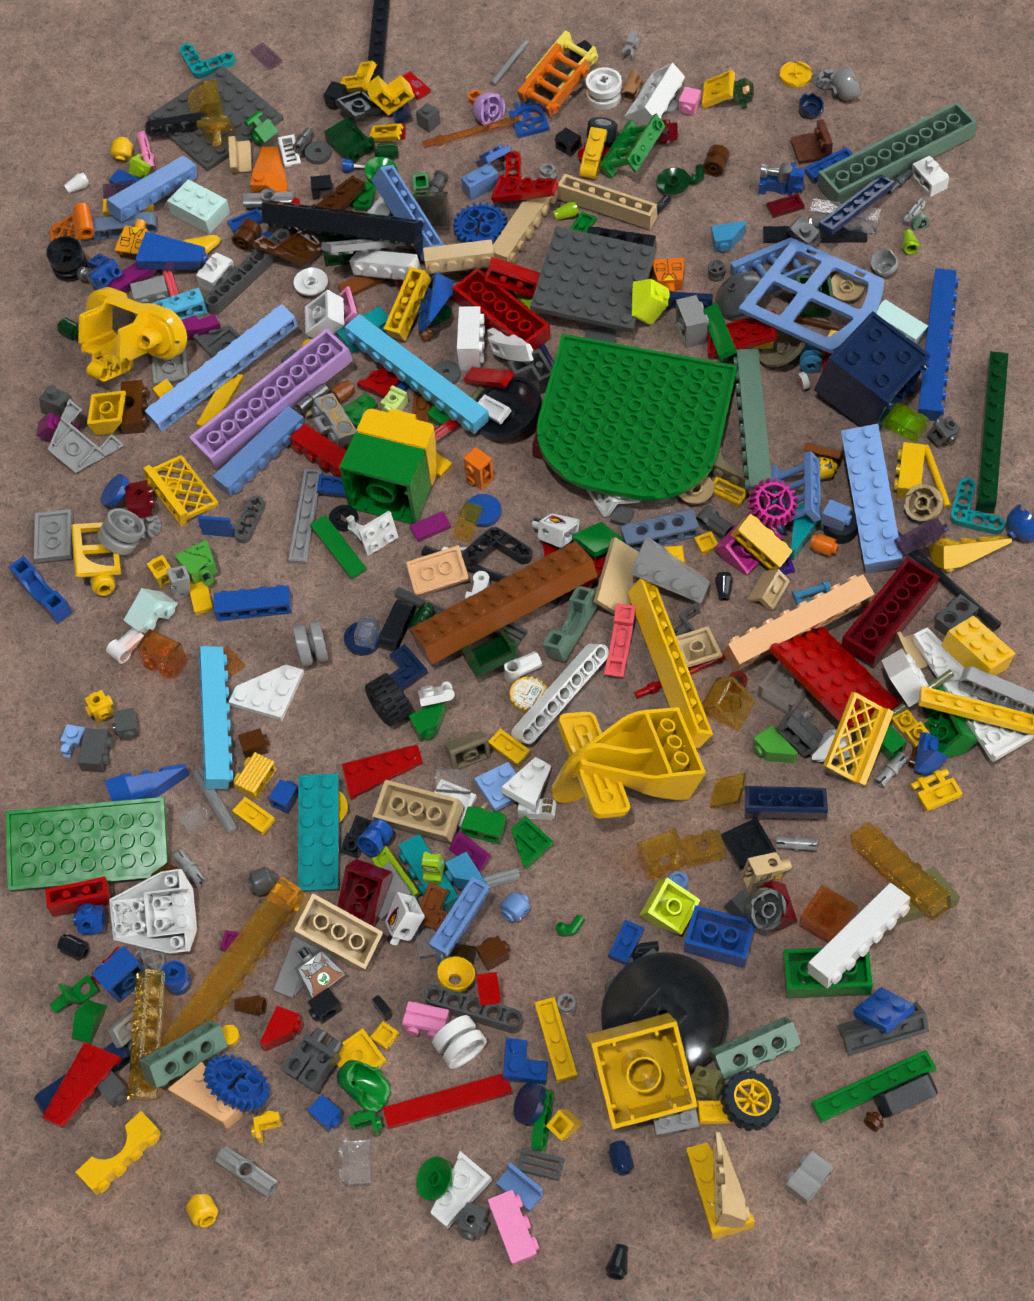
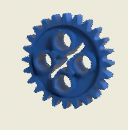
M482 202L479 205L473 203V207L466 205V210L461 208V213L457 212V217H454L453 229L456 239H460L461 243L492 239V244H494L508 224L505 212L501 211L500 207L495 209V204L489 206L488 202L485 205H482Z
M226 1054L223 1057L217 1055L216 1058L211 1059L204 1069L203 1076L205 1078L203 1081L208 1083L207 1089H212L210 1094L217 1095V1101L223 1100L224 1106L230 1104L233 1110L235 1107H238L240 1112L244 1108L248 1112L251 1109L257 1111L258 1107L262 1108L271 1090L268 1089L270 1084L266 1083L267 1077L261 1076L262 1071L255 1070L256 1065L250 1066L249 1060L243 1062L242 1057L236 1059L233 1054L230 1058Z

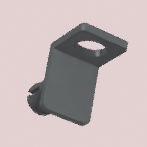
M697 602L679 614L682 624L674 629L676 636L695 630L688 620L700 612Z

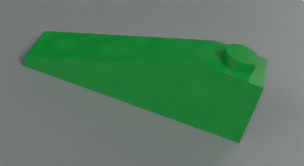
M942 685L936 688V690L946 692ZM923 707V710L928 715V721L925 722L926 728L930 730L931 735L939 738L937 751L947 755L949 758L966 753L978 742L963 717Z

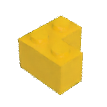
M401 75L389 84L377 76L365 85L369 98L388 115H391L414 98L410 83Z

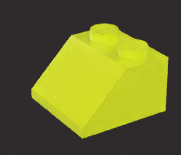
M653 279L634 281L632 316L648 325H653L668 306L669 288Z
M664 878L655 885L639 916L659 928L682 935L692 917L694 907L699 904L700 899L669 878Z

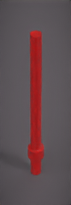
M721 652L722 657L688 667L690 675L725 660L724 653ZM660 680L657 682L652 681L646 687L635 691L636 699L649 693L652 695L662 688Z

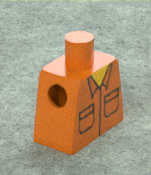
M685 258L654 259L652 265L654 281L669 288V292L682 290Z

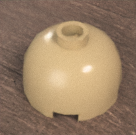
M918 484L907 492L904 508L912 519L920 522L930 521L941 513L943 498L935 487L927 484Z

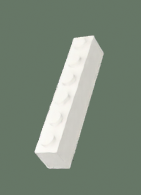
M890 883L808 963V974L826 988L832 983L836 984L846 970L849 971L853 968L860 956L863 957L867 954L873 943H878L881 940L883 933L887 929L891 930L895 926L900 916L904 917L909 912L910 896Z

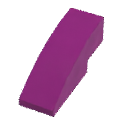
M215 314L199 320L196 315L182 320L187 333V341L194 340L193 335L195 334L201 336L208 334L210 330L220 329Z

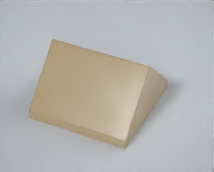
M709 626L676 636L687 667L722 657V653Z

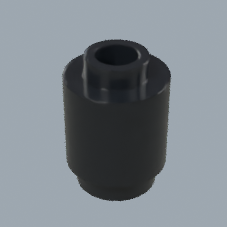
M63 934L57 943V949L61 953L77 961L82 958L84 959L89 953L88 942L71 934Z

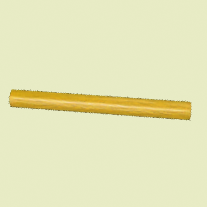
M926 445L925 457L937 490L942 495L944 508H950L951 503L929 445Z

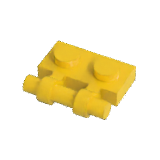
M946 768L942 770L937 769L931 775L921 776L915 782L910 783L913 791L919 788L922 790L917 793V798L926 813L957 800L963 795L953 777L945 780L944 777L949 776ZM933 782L938 783L932 787H929L928 785Z

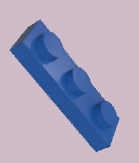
M845 147L805 167V174L815 183L818 181L819 171L853 155V153Z

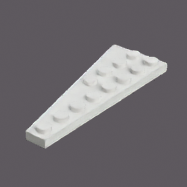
M925 628L913 635L912 641L937 678L949 669L954 673L952 678L942 684L946 692L987 702L959 688L958 683L965 667L941 647L942 641L932 631ZM963 717L992 762L1034 738V735Z

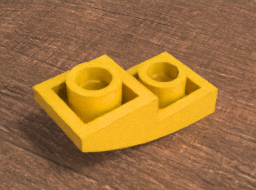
M908 709L891 718L893 725L915 748L918 747L920 733H929L921 721L917 722Z

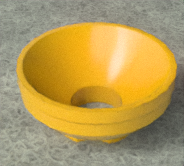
M462 957L446 958L439 964L437 969V979L440 985L457 992L467 990L475 978L473 965ZM456 976L460 978L461 982L459 984H452L449 978Z

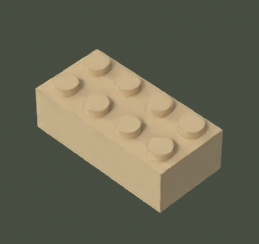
M385 780L372 817L384 820L396 829L452 843L464 805L457 798Z
M313 893L305 895L287 931L356 970L366 969L383 934L377 928Z

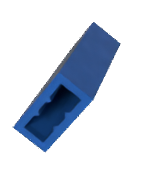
M146 231L135 262L137 269L200 270L203 264H206L208 254H206L205 247Z

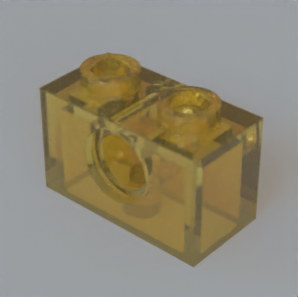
M719 829L714 831L706 830L696 836L688 835L680 840V850L687 869L726 859V848ZM706 846L707 848L705 850H701L698 847Z

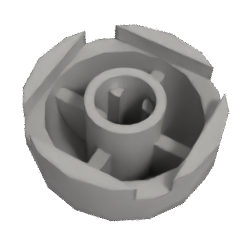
M849 66L841 68L834 74L832 79L833 86L830 87L833 95H837L843 101L854 100L861 96L858 81L855 82V74Z

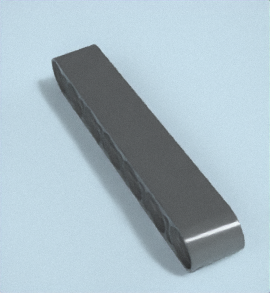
M281 228L276 230L269 239L278 244L290 237L287 229ZM256 249L206 295L205 302L208 312L212 315L220 314L280 257Z

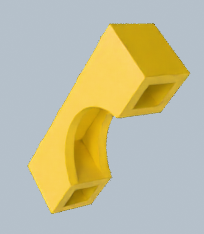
M142 1111L125 1125L127 1140L120 1153L109 1159L91 1157L76 1171V1174L96 1196L99 1193L105 1192L110 1187V1182L116 1177L122 1176L129 1164L138 1161L148 1146L151 1147L158 1142L161 1132Z

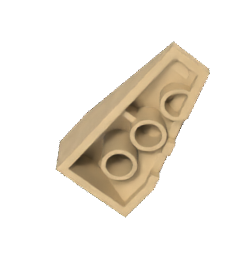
M715 1132L712 1144L716 1227L742 1228L746 1220H749V1207L745 1206V1197L721 1133Z

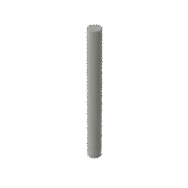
M523 40L491 80L490 84L492 86L497 85L528 46L527 40Z

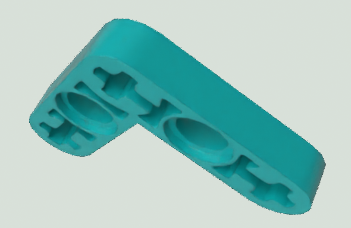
M185 43L179 48L181 57L196 79L207 77L222 66L227 69L236 63L235 55L232 52H224L202 61L192 44ZM212 64H218L216 67H210Z
M971 478L961 479L951 511V522L956 526L996 535L1001 534L1005 528L1004 519L1000 516L970 510L976 483ZM969 485L968 492L964 493L965 486ZM965 499L968 501V504L961 505L958 500ZM959 510L962 511L960 519L957 518ZM979 518L983 523L975 524L972 520ZM995 523H998V528L994 527Z

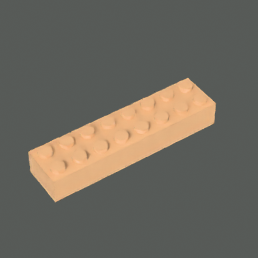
M854 575L848 578L845 584L840 585L838 583L832 586L826 594L821 592L815 595L812 601L799 603L793 611L790 612L788 609L779 614V618L766 620L760 628L753 627L745 632L746 635L742 637L738 635L731 638L723 653L734 673L772 654L769 651L771 644H780L796 635L800 636L805 632H810L812 628L824 627L868 604L875 594L864 575L859 577Z

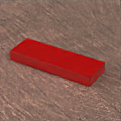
M472 367L463 381L465 384L505 388L514 374L512 370Z

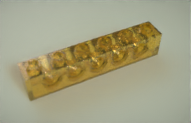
M144 969L136 973L127 1100L150 1101L157 1098V1088L146 1083L139 1060L160 1049L165 971Z

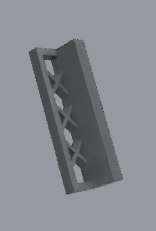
M914 1002L916 1012L911 1013L887 1034L871 1025H867L866 1022L860 1019L837 1025V1029L844 1040L845 1050L849 1056L929 1032L925 1011L918 1002Z

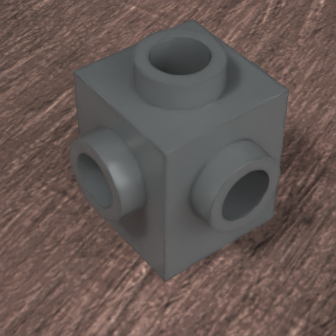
M949 415L944 419L942 417L937 419L927 434L940 447L946 442L950 444L956 440V434L961 428Z
M466 1202L463 1212L458 1213L455 1222L461 1237L472 1241L473 1238L479 1240L481 1234H486L489 1225L487 1209Z

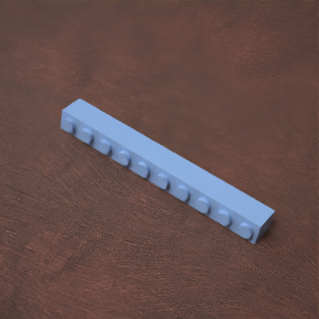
M282 304L273 309L270 314L260 319L252 328L247 329L243 335L233 340L230 345L219 351L212 359L206 361L203 366L192 372L185 380L179 382L158 401L151 404L145 410L149 420L161 432L169 428L297 328L298 324L295 316Z

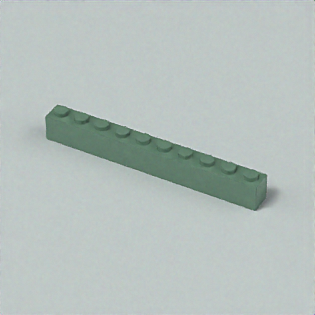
M738 349L737 357H733V365L738 366L735 381H738L736 383V394L740 395V397H737V408L741 407V410H738V420L742 421V424L739 425L740 435H743L741 437V448H745V451H742V462H746V465H743V474L747 476V479H745V491L750 492L754 490L753 486L755 484L759 485L760 480L765 482L767 478H770L772 481L759 350Z

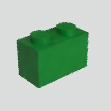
M468 806L461 825V831L467 837L501 845L507 827V817L498 811L490 812L478 806Z

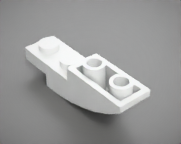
M495 328L487 330L488 340L494 355L513 361L533 360L532 346L522 338L514 334L509 337L505 336Z

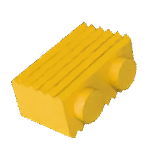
M254 752L252 757L246 759L242 772L237 773L234 778L236 791L257 800L277 769L275 762Z

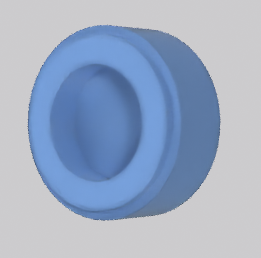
M675 871L669 875L668 878L683 889L688 887V877L684 872Z

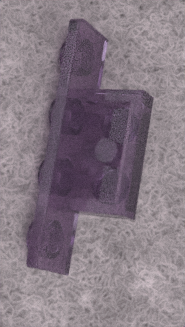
M938 517L894 539L897 549L905 556L921 546L927 548L945 537L944 533L950 529L946 523L942 525Z

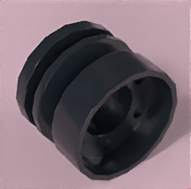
M61 236L54 239L48 245L46 256L56 278L64 282L79 280L77 277L78 269L80 267L88 268V263L79 241L74 237Z

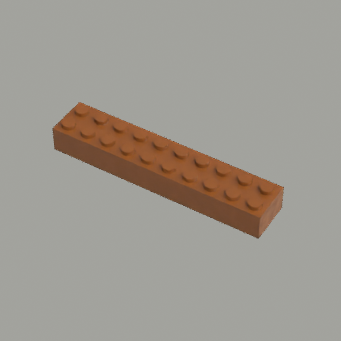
M574 541L410 628L415 643L432 665L594 579L598 575L593 559Z

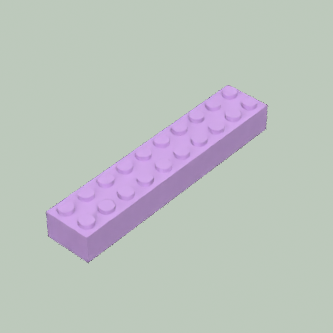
M326 328L192 434L189 438L194 448L217 470L245 447L287 406L293 409L295 403L303 399L307 392H312L321 383L327 382L351 363L353 359L349 349Z

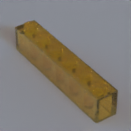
M867 822L850 834L852 847L890 883L910 896V901L930 920L933 921L952 907L951 894L948 889L942 888L932 875H928L919 863L913 862L907 852L901 851L896 846V843L891 838L888 839L878 826L875 827L870 822Z

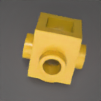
M102 690L84 698L87 703L85 709L89 717L93 716L97 723L114 715L111 708L114 703L109 695L105 696Z

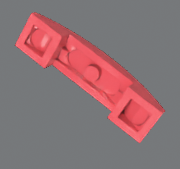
M617 603L605 676L624 678L635 619L636 606Z

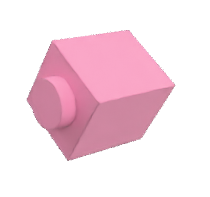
M685 87L679 99V112L695 115L701 102V90Z

